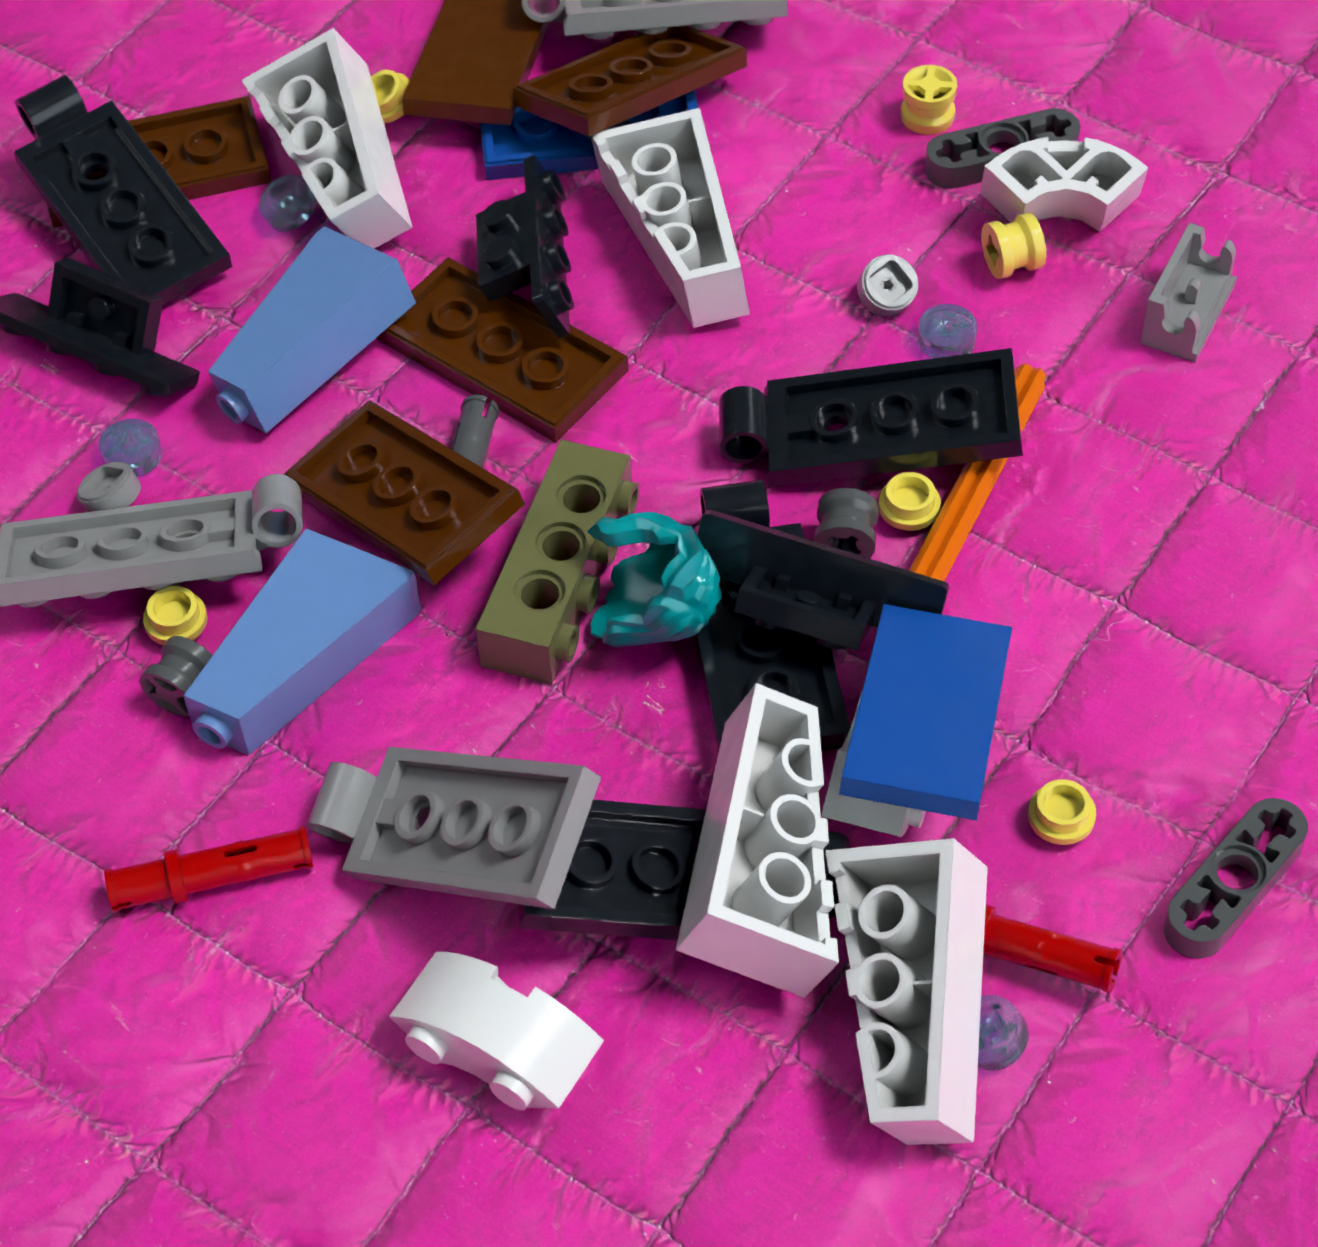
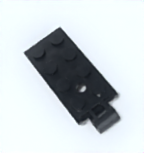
M65 74L15 100V105L21 119L31 135L36 139L14 151L16 162L95 269L163 297V306L232 267L228 251L112 100L87 113L81 95L70 78ZM95 171L106 173L104 177L97 180L87 179L89 174Z
M1012 348L768 380L764 388V394L760 390L749 386L733 387L725 391L719 399L720 453L725 459L741 464L752 463L761 458H768V468L766 469L768 488L1023 456ZM834 424L846 425L840 430L827 431Z
M763 480L700 488L702 516L707 510H714L804 538L801 523L770 527L768 499ZM720 579L719 588L722 598L716 605V614L709 620V624L694 635L718 753L725 722L756 683L818 707L821 751L841 748L848 736L850 725L831 649L819 645L811 636L786 628L782 630L766 629L755 624L751 617L735 613L737 596L742 585Z
M593 799L555 909L519 904V928L678 940L706 809ZM828 831L829 843L823 849L826 880L832 881L834 904L839 903L836 879L829 873L825 850L851 848V844L847 836L838 832ZM835 906L829 912V918L836 917Z

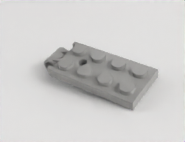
M521 0L524 12L532 20L537 22L560 21L563 22L565 36L583 34L590 39H604L613 36L615 31L637 30V32L645 34H659L665 32L668 27L689 25L698 30H709L720 26L721 22L742 21L749 25H764L772 22L773 18L788 17L787 0Z
M271 474L261 478L255 484L253 490L3 523L0 531V607L9 605L36 607L49 600L75 596L96 599L104 597L112 591L141 587L147 590H160L178 582L200 579L220 582L232 579L238 574L262 571V560L259 550L268 547L288 546L294 543L302 532L301 489L292 478L282 474ZM282 509V510H285V511L272 512V511H269V510Z
M388 747L377 777L349 764L331 762L306 826L324 837L351 844L342 871L356 880L555 909L601 776L582 765Z

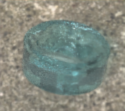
M294 174L286 175L276 179L265 189L259 202V212L275 230L280 232L291 231L304 224L310 218L316 208L317 199L304 178Z
M940 304L926 310L919 320V346L924 353L932 358L970 354L976 345L977 320L969 310L959 305Z
M141 419L118 421L110 425L99 439V450L103 463H127L137 477L152 471L162 457V446L157 430L152 424Z
M997 995L981 996L978 1068L987 1071L1001 1070L1015 1063L1023 1054L1028 1043V1025L1023 1015L1009 1000Z

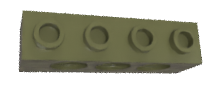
M560 440L475 629L481 667L553 684L562 661L567 663L572 661L579 641L580 631L577 625L582 613L590 614L593 611L600 589V578L598 576L603 564L612 565L618 551V547L606 546L603 542L593 538L587 531L602 517L618 519L635 512L640 487L639 483L632 481L630 455Z

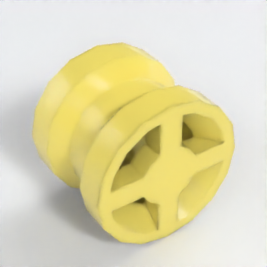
M921 65L905 74L902 82L904 100L901 105L900 115L902 123L908 129L915 133L932 135L946 131L953 124L955 119V105L953 101L957 94L958 85L956 77L951 71L941 66Z
M1031 212L1016 215L1012 223L1003 224L1000 221H993L983 225L981 239L984 257L990 272L996 279L1011 276L1017 268L1024 267L1028 271L1044 267L1046 263L1044 235L1038 220Z

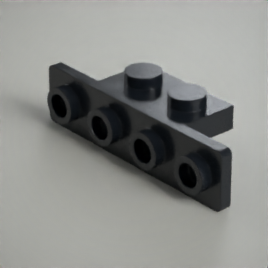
M532 155L523 160L525 192L508 200L494 202L484 211L476 214L479 288L490 302L531 284L534 305L557 337L561 338L570 334L569 311L574 308L573 298L566 281V273L571 271V264L564 249L563 237L568 235V227L561 213V202L565 201L566 196L557 174L552 169L545 171L536 156Z
M68 258L55 262L48 306L18 293H11L0 297V328L7 333L30 336L46 343V348L53 353L66 356L74 355L92 363L93 369L99 373L110 376H122L140 384L142 391L150 395L168 397L174 395L179 390L198 384L199 370L155 352L163 297Z
M707 510L701 518L697 536L703 548L708 551L713 559L720 579L742 585L738 592L734 612L751 617L755 624L771 630L786 628L811 636L816 643L826 648L838 650L850 648L858 651L870 627L878 628L884 604L937 614L943 613L949 592V584L944 581L718 511Z

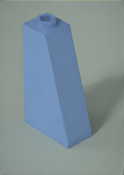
M323 226L317 231L208 370L219 392L216 396V402L222 412L233 422L240 424L244 421L264 433H267L416 304L398 260L328 227Z
M306 528L183 695L195 734L205 743L215 748L222 749L228 746L246 755L253 753L417 616L421 606L415 571Z

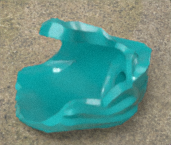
M642 512L631 513L618 519L602 517L587 531L593 538L603 542L606 546L620 547L642 542L650 543L649 548L644 553L625 558L613 567L610 579L615 587L606 595L607 604L601 606L593 614V619L590 623L592 636L602 639L604 644L620 648L657 642L678 641L696 635L703 627L709 624V620L716 614V605L722 598L719 588L720 576L708 551L703 548L692 526L681 525L671 517L663 514Z

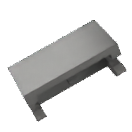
M1189 223L1148 299L1140 344L1196 363L1235 287L1237 277L1232 276L1236 257V248L1231 240H1227L1220 251L1221 256L1214 257L1207 254L1203 249L1206 241L1205 227Z

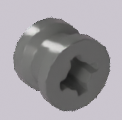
M838 488L823 494L818 501L817 519L820 524L815 529L814 541L871 558L875 553L876 534L873 528L878 523L879 505L875 498L867 492L855 488Z
M172 636L168 638L161 648V660L158 664L147 666L140 676L139 683L146 695L158 706L175 715L188 717L189 713L183 695L213 655L191 639L183 636Z

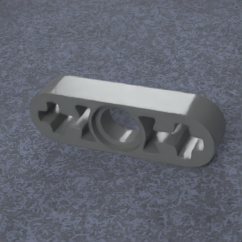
M1052 108L938 135L927 145L926 177L933 184L942 188H959L982 182L985 165L1001 154L992 151L989 146L996 143H1006L1015 147L1021 143L1049 137V141H1079L1080 122L1072 113L1063 109Z
M1279 798L1263 799L1255 803L1176 893L1169 904L1164 923L1165 938L1176 952L1196 959L1216 954L1295 862L1301 853L1308 831L1307 819L1296 805ZM1276 826L1283 828L1286 831L1285 836L1281 834L1275 836L1267 845L1263 855L1257 849L1263 830L1271 831ZM1228 865L1241 866L1253 875L1255 884L1244 890L1232 889L1222 883L1217 871ZM1209 899L1215 907L1212 911L1208 927L1201 925L1195 931L1185 926L1186 919L1192 921L1197 919L1205 910Z

